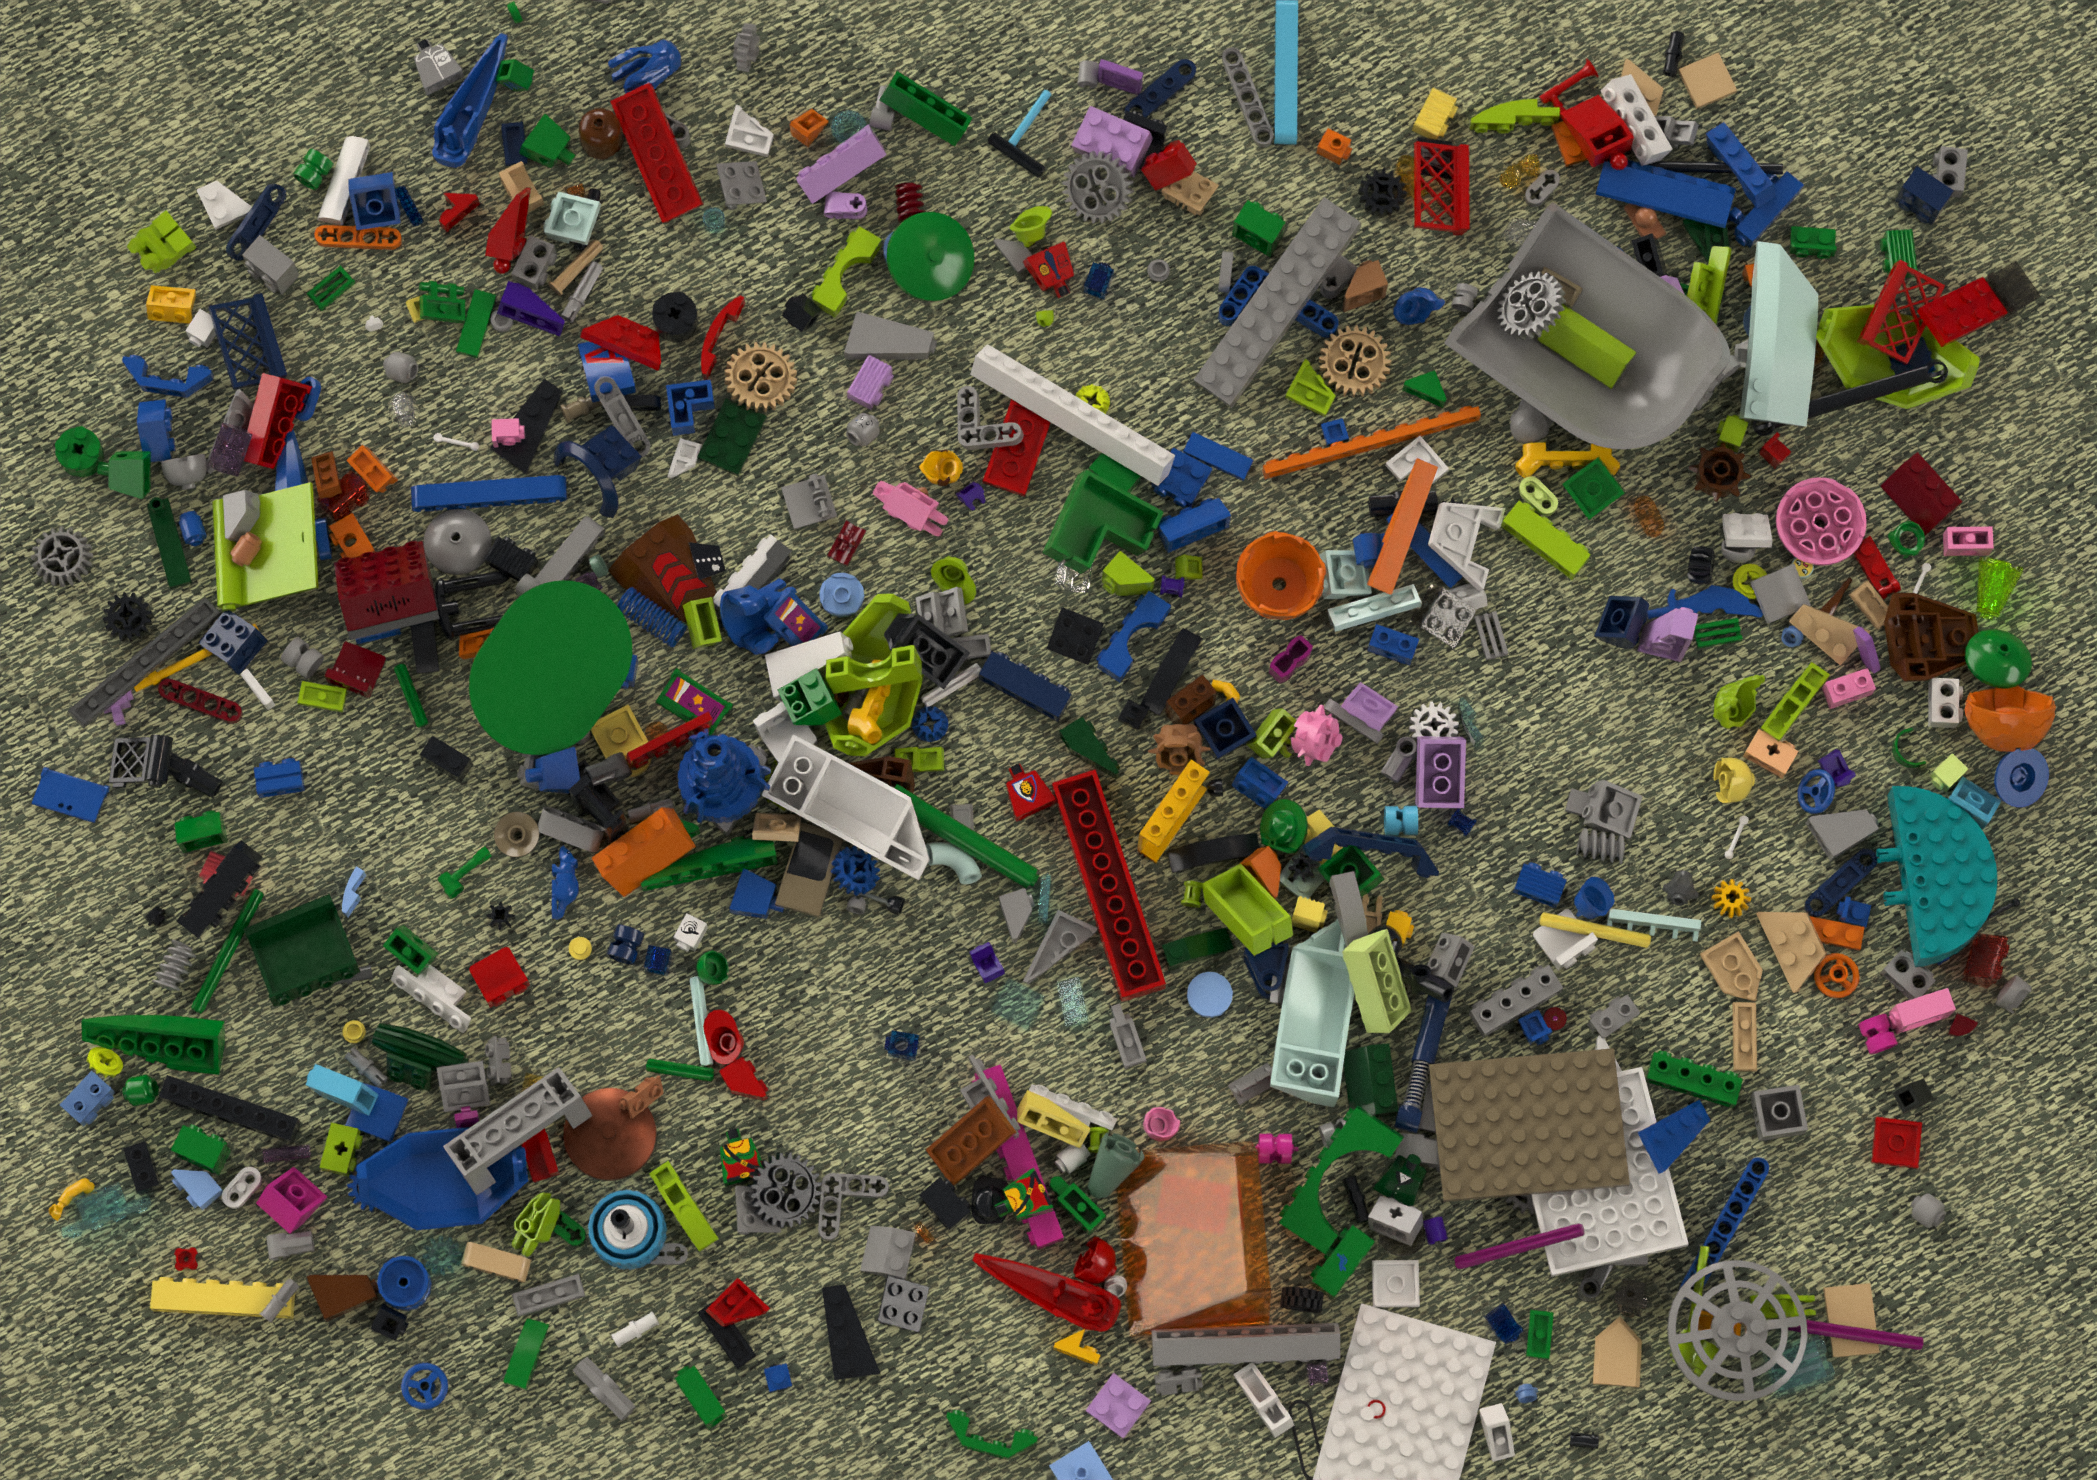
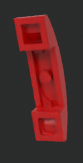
M741 295L733 299L720 311L706 334L701 353V371L704 380H708L717 362L716 355L711 352L727 320L736 323L745 305V298Z

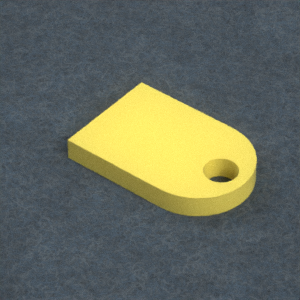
M629 704L598 719L590 730L605 759L619 752H622L626 758L628 752L648 742ZM652 758L648 760L649 763L644 767L631 770L632 775L629 777H636L645 772Z

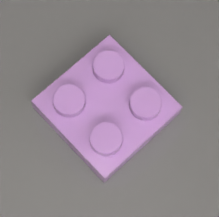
M1361 682L1341 706L1350 715L1356 716L1364 721L1368 727L1377 731L1383 728L1398 708V706Z
M1113 1373L1088 1406L1086 1412L1124 1439L1151 1400Z

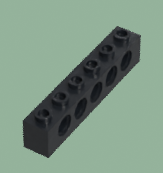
M168 1075L159 1095L163 1102L294 1144L301 1125L298 1118Z

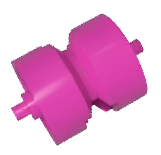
M1259 1133L1258 1144L1252 1146V1151L1258 1153L1259 1164H1271L1274 1160L1278 1164H1291L1292 1154H1294V1151H1298V1147H1294V1144H1292V1134H1278L1277 1137H1274L1272 1134Z

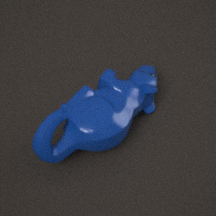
M562 846L559 850V867L556 864H552V875L556 877V880H552V919L555 920L563 917L567 905L572 903L579 893V884L575 876L578 861L574 859L572 853L565 846Z

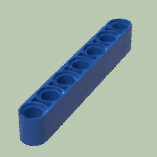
M561 475L425 484L411 487L412 511L421 512L423 509L425 511L443 510V508H447V510L466 509V506L482 508L488 507V505L496 507L510 506L511 503L524 505L533 504L536 501L539 504L553 503L556 500H560V502L567 500L566 477Z
M1760 1157L1754 1158L1746 1166L1702 1246H1707L1709 1243H1713L1718 1247L1717 1254L1709 1253L1707 1266L1718 1263L1767 1176L1769 1164L1765 1159ZM1753 1164H1758L1762 1167L1763 1173L1761 1175H1757L1752 1171ZM1748 1184L1752 1189L1751 1194H1744L1741 1191V1185ZM1730 1204H1737L1741 1210L1740 1214H1733L1729 1209ZM1726 1224L1729 1227V1234L1720 1233L1718 1225ZM1699 1252L1684 1276L1679 1289L1696 1273ZM1712 1272L1705 1275L1704 1286Z

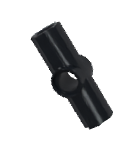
M1403 491L1394 492L1392 495L1369 497L1370 517L1390 516L1393 514ZM1436 491L1429 492L1422 513L1437 512L1438 499Z
M171 752L169 775L173 776L177 782L185 783L186 787H193L208 797L214 798L221 789L223 781L202 770L203 768L187 758L182 759Z
M1396 956L1403 982L1410 985L1411 992L1417 995L1428 994L1443 1003L1450 1000L1454 993L1453 985L1432 975L1429 966L1424 964L1413 965Z

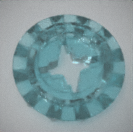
M842 111L832 121L831 131L833 137L839 143H843L866 126V121L856 111ZM853 122L855 132L848 131L845 134V127L843 125L848 126Z

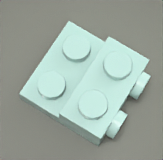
M558 192L556 198L552 200L549 219L545 220L544 233L548 239L565 243L572 241L588 245L601 203Z
M1325 550L1319 555L1326 567L1324 589L1322 592L1324 599H1344L1347 596H1369L1372 594L1371 586L1367 585L1369 570L1364 568V566L1356 564L1354 550Z

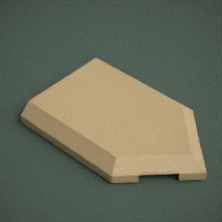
M1739 931L1699 954L1724 994L1756 1001L1763 969Z
M1621 1316L1595 1337L1593 1384L1640 1388L1642 1340Z

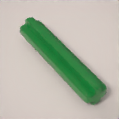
M399 664L394 667V671L416 726L418 728L426 726L428 720L405 664Z
M648 1059L646 1064L648 1072L705 1081H713L715 1073L713 1068L657 1059Z

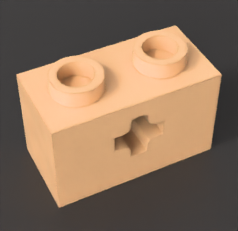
M1758 729L1743 757L1783 779L1799 751L1790 742L1778 741L1765 731ZM1771 748L1775 750L1772 756L1768 754Z

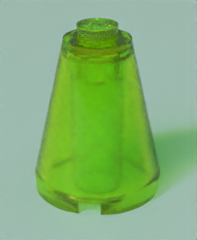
M1980 556L1976 612L1980 613L1979 618L1993 621V617H1999L2023 573V567L2018 566L2016 570V568L2011 567L2012 563L1987 557L1986 560L1983 556Z

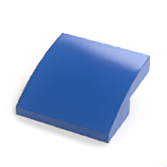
M363 1083L379 1096L369 1116L351 1109L345 1126L358 1128L361 1132L373 1137L392 1142L409 1099Z

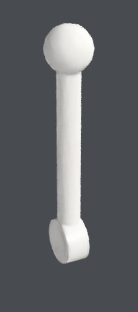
M436 433L433 437L437 443L443 441L469 447L473 451L479 449V444L476 442L467 443L442 437L440 433Z
M1929 563L1922 565V573L1913 593H1918L1926 573L1931 570Z
M1741 816L1739 819L1740 824L1729 850L1725 852L1727 859H1732L1734 856L1733 850L1744 825L1748 823L1747 816Z

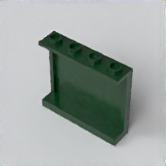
M330 894L243 928L269 993L268 996L274 1007L284 1006L293 999L309 996L313 991L329 988L335 982L351 979L360 973Z

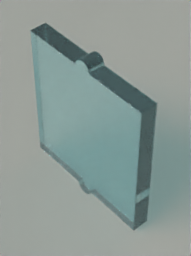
M1008 978L1002 991L998 992V999L991 1012L1027 1030L1034 1015L1038 1014L1037 1009L1044 996Z

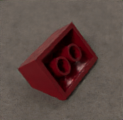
M1918 452L1904 462L1880 486L1912 522L1919 524L1925 536L1954 513L1963 502Z

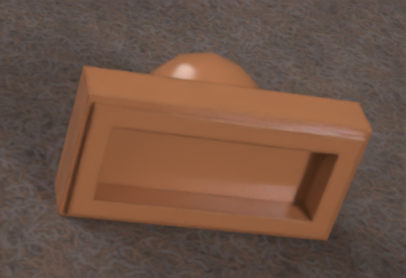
M1634 204L1624 206V210L1641 237L1653 233L1659 239L1666 235V231L1659 222L1655 210Z

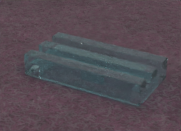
M1043 874L1041 878L1038 922L1042 924H1047L1051 882V875Z

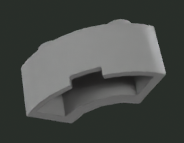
M1400 1133L1404 1138L1396 1149L1395 1158L1397 1155L1407 1158L1408 1155L1415 1154L1421 1159L1419 1166L1436 1168V1172L1440 1173L1437 1140L1424 1138V1135Z

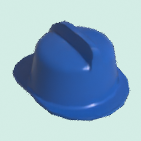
M1590 877L1582 885L1574 898V904L1578 910L1577 917L1583 915L1587 919H1594L1598 916L1606 915L1615 902L1614 894L1603 879Z

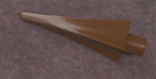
M1847 578L1841 588L1820 609L1821 611L1832 616L1834 615L1842 596L1852 582V578Z

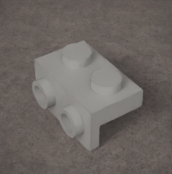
M1625 995L1623 998L1619 996L1608 1003L1609 1007L1604 1011L1599 1009L1589 1016L1591 1020L1587 1024L1591 1031L1596 1030L1601 1038L1604 1039L1638 1016L1640 1011L1628 995Z

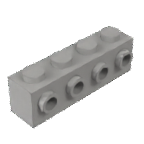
M1542 965L1530 971L1531 976L1525 979L1519 977L1510 983L1512 987L1505 991L1501 988L1491 994L1492 998L1484 1002L1482 999L1471 1006L1472 1010L1469 1016L1483 1038L1562 992L1563 987L1549 965L1544 968Z

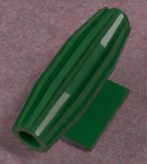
M379 1023L372 1038V1045L388 1053L386 1056V1076L396 1083H407L419 1091L427 1090L430 1092L431 1070L437 1071V1067L469 1063V1059L466 1058L467 1054L442 1039L407 1027Z

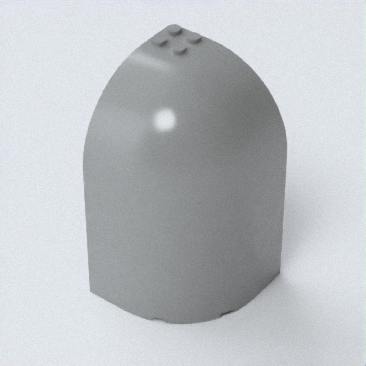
M1554 202L1545 209L1525 242L1508 265L1509 273L1506 272L1501 279L1497 280L1488 292L1487 298L1481 301L1453 328L1444 342L1448 347L1568 432L1588 443L1611 449L1645 447L1657 443L1675 432L1696 409L1699 411L1713 395V390L1725 377L1722 372L1730 361V350L1725 337L1712 319L1697 304ZM1545 266L1583 288L1572 310L1637 352L1612 389L1539 342L1537 334H1534L1533 340L1527 336L1523 341L1520 337L1515 339L1504 331L1500 326L1501 322L1497 319L1500 316L1497 310L1502 308L1498 302L1505 300L1502 293L1508 294L1509 290L1507 287H1514V280L1520 282L1521 276L1524 275L1528 278L1530 272L1536 276L1537 272H1541Z

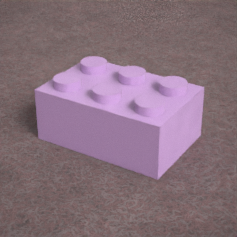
M1090 106L1071 146L1074 152L1080 155L1087 153L1089 156L1090 152L1095 151L1098 156L1100 151H1104L1106 157L1112 153V160L1120 158L1118 165L1126 164L1127 166L1123 171L1125 173L1131 172L1130 176L1134 178L1153 137L1150 131Z
M1417 736L1415 804L1419 808H1464L1466 739L1463 737Z

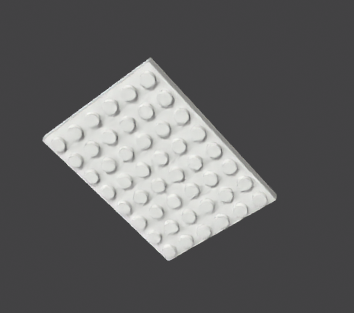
M1642 1067L1617 1072L1630 1185L1531 1194L1540 1234L1577 1223L1582 1224L1585 1231L1584 1236L1544 1247L1551 1277L1689 1245L1669 1168L1661 1174L1658 1173L1637 1133L1656 1123Z
M1361 1303L1313 1480H1459L1496 1342ZM1372 1400H1380L1384 1403L1386 1410L1381 1418L1374 1419V1416H1379L1383 1412V1407L1380 1403L1374 1402L1370 1407L1367 1406Z

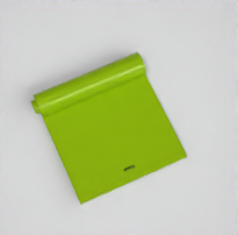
M309 482L259 495L260 516L250 532L259 537L262 543L260 545L261 549L249 566L244 565L242 567L232 561L233 556L230 552L237 542L225 539L223 499H216L212 502L217 605L223 612L228 610L234 612L239 607L319 588L313 483Z

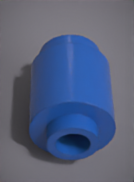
M196 511L183 513L179 517V526L185 543L191 544V546L201 545L207 538L201 517L197 515Z

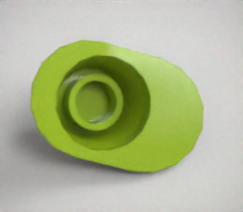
M1036 206L1025 210L1009 228L1015 232L1018 241L1023 242L1024 246L1029 248L1036 241L1044 238L1046 223L1052 215V210L1046 206Z
M947 556L944 559L937 560L932 565L931 576L942 592L960 587L963 591L964 605L974 600L976 585L968 574V567L963 560Z

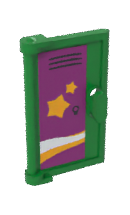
M676 668L670 676L671 679L657 698L656 703L685 722L709 711L713 721L711 728L708 730L709 736L712 735L734 704L727 702Z

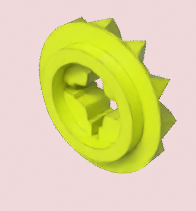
M1091 384L1083 386L1076 392V397L1088 403L1086 398L1091 399L1096 395V402L1098 404H1092V406L1105 414L1107 413L1110 399L1108 392L1101 386Z
M1745 564L1734 573L1733 588L1749 599H1757L1750 585L1743 583L1747 581L1748 575L1752 580H1755L1767 573L1758 565Z
M95 1047L88 1053L86 1061L90 1064V1069L96 1070V1075L100 1073L104 1078L108 1076L114 1078L123 1069L121 1058L110 1049Z

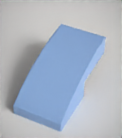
M357 866L348 880L343 896L342 912L347 918H349L361 900L360 896L355 892L366 877L365 872Z

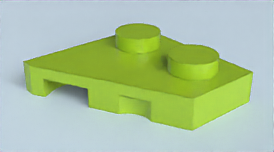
M1304 359L1285 398L1323 417H1326L1336 397L1332 390L1325 385L1322 377L1311 367L1307 359Z

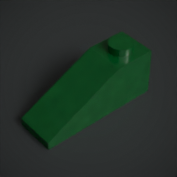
M1221 928L1164 944L1161 951L1168 971H1172L1233 950L1234 948L1227 929Z

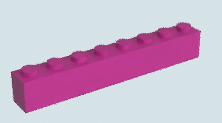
M1001 1064L984 1070L983 1073L986 1078L991 1077L997 1087L995 1091L999 1099L1003 1097L1008 1105L1009 1110L1006 1112L1010 1119L1014 1117L1017 1121V1108ZM976 1073L974 1074L975 1080L972 1083L979 1079ZM1018 1123L1021 1128L1018 1131L1019 1137L1014 1139L1012 1136L997 1149L999 1158H1004L1007 1165L1003 1167L1007 1180L1012 1179V1181H1015L1030 1169L1035 1168L1048 1195L1023 1124ZM1054 1209L1049 1213L1022 1220L1023 1224L1028 1223L1030 1232H1027L1031 1246L1036 1245L1037 1250L1064 1241Z

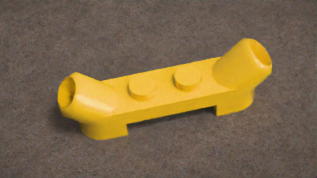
M1526 443L1522 446L1523 456L1515 463L1517 473L1523 478L1532 476L1541 466H1550L1551 469H1561L1563 466L1583 469L1597 457L1601 458L1613 476L1620 469V462L1612 456L1611 448L1600 447L1591 443L1589 451H1546V443Z
M874 659L871 663H877L883 660ZM891 684L869 688L862 708L852 709L848 720V732L850 735L861 736L869 744H875L881 739L882 731L876 722L879 715L883 712V704L886 697L890 694Z

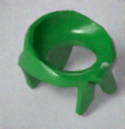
M1903 522L1888 534L1889 541L1899 554L1905 555L1903 559L1912 555H1918L1925 544L1924 531L1915 522ZM1910 531L1916 535L1917 544L1914 548L1907 549L1901 545L1900 536L1903 532Z

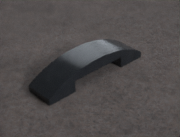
M1182 628L1154 676L1140 704L1141 706L1159 716L1161 715L1166 706V701L1170 699L1189 661L1203 639L1202 637Z
M1257 833L1201 841L1169 850L1167 853L1172 873L1192 870L1199 866L1234 859H1246L1260 846Z

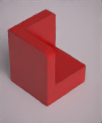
M1778 432L1762 446L1759 452L1775 469L1791 454V451L1778 440L1780 437Z

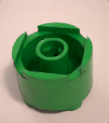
M78 426L65 431L55 443L56 457L62 468L69 475L89 477L97 472L99 462H103V446L97 436L85 427ZM79 450L83 452L81 455L77 453Z

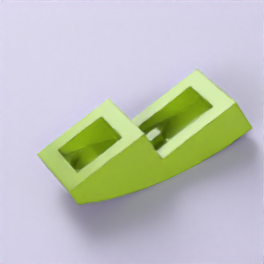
M942 747L895 749V757L911 760L913 772L944 771V749Z

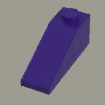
M508 281L497 314L561 336L565 320L530 288L524 287L520 283Z

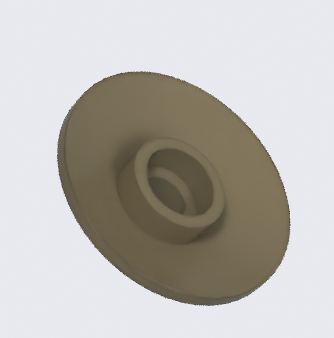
M512 812L503 816L494 830V840L498 849L510 857H523L534 850L539 841L540 834L536 821L523 812ZM517 832L522 833V838L519 840L515 839Z

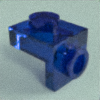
M1503 1303L1484 1316L1497 1338L1505 1344L1516 1340L1519 1334L1524 1331Z

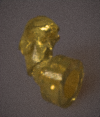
M1527 154L1517 164L1514 162L1512 166H1508L1505 172L1500 175L1502 186L1509 189L1516 188L1520 184L1522 173H1526L1528 177L1538 176L1540 171L1538 155Z

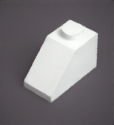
M1502 1403L1479 1409L1492 1462L1515 1456L1510 1422Z

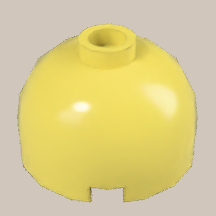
M1721 758L1722 761H1717L1714 768V781L1719 779L1720 793L1716 792L1718 800L1722 803H1734L1745 799L1750 793L1752 786H1754V774L1751 773L1749 766L1738 758Z

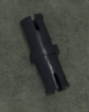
M1673 31L1670 34L1669 46L1665 50V66L1662 72L1665 76L1676 77L1679 59L1682 58L1683 54L1681 52L1682 43L1685 34L1682 32Z
M1355 1175L1343 1179L1342 1183L1349 1198L1347 1200L1348 1205H1351L1357 1224L1368 1221L1369 1212L1364 1201L1366 1197L1364 1194L1362 1195Z

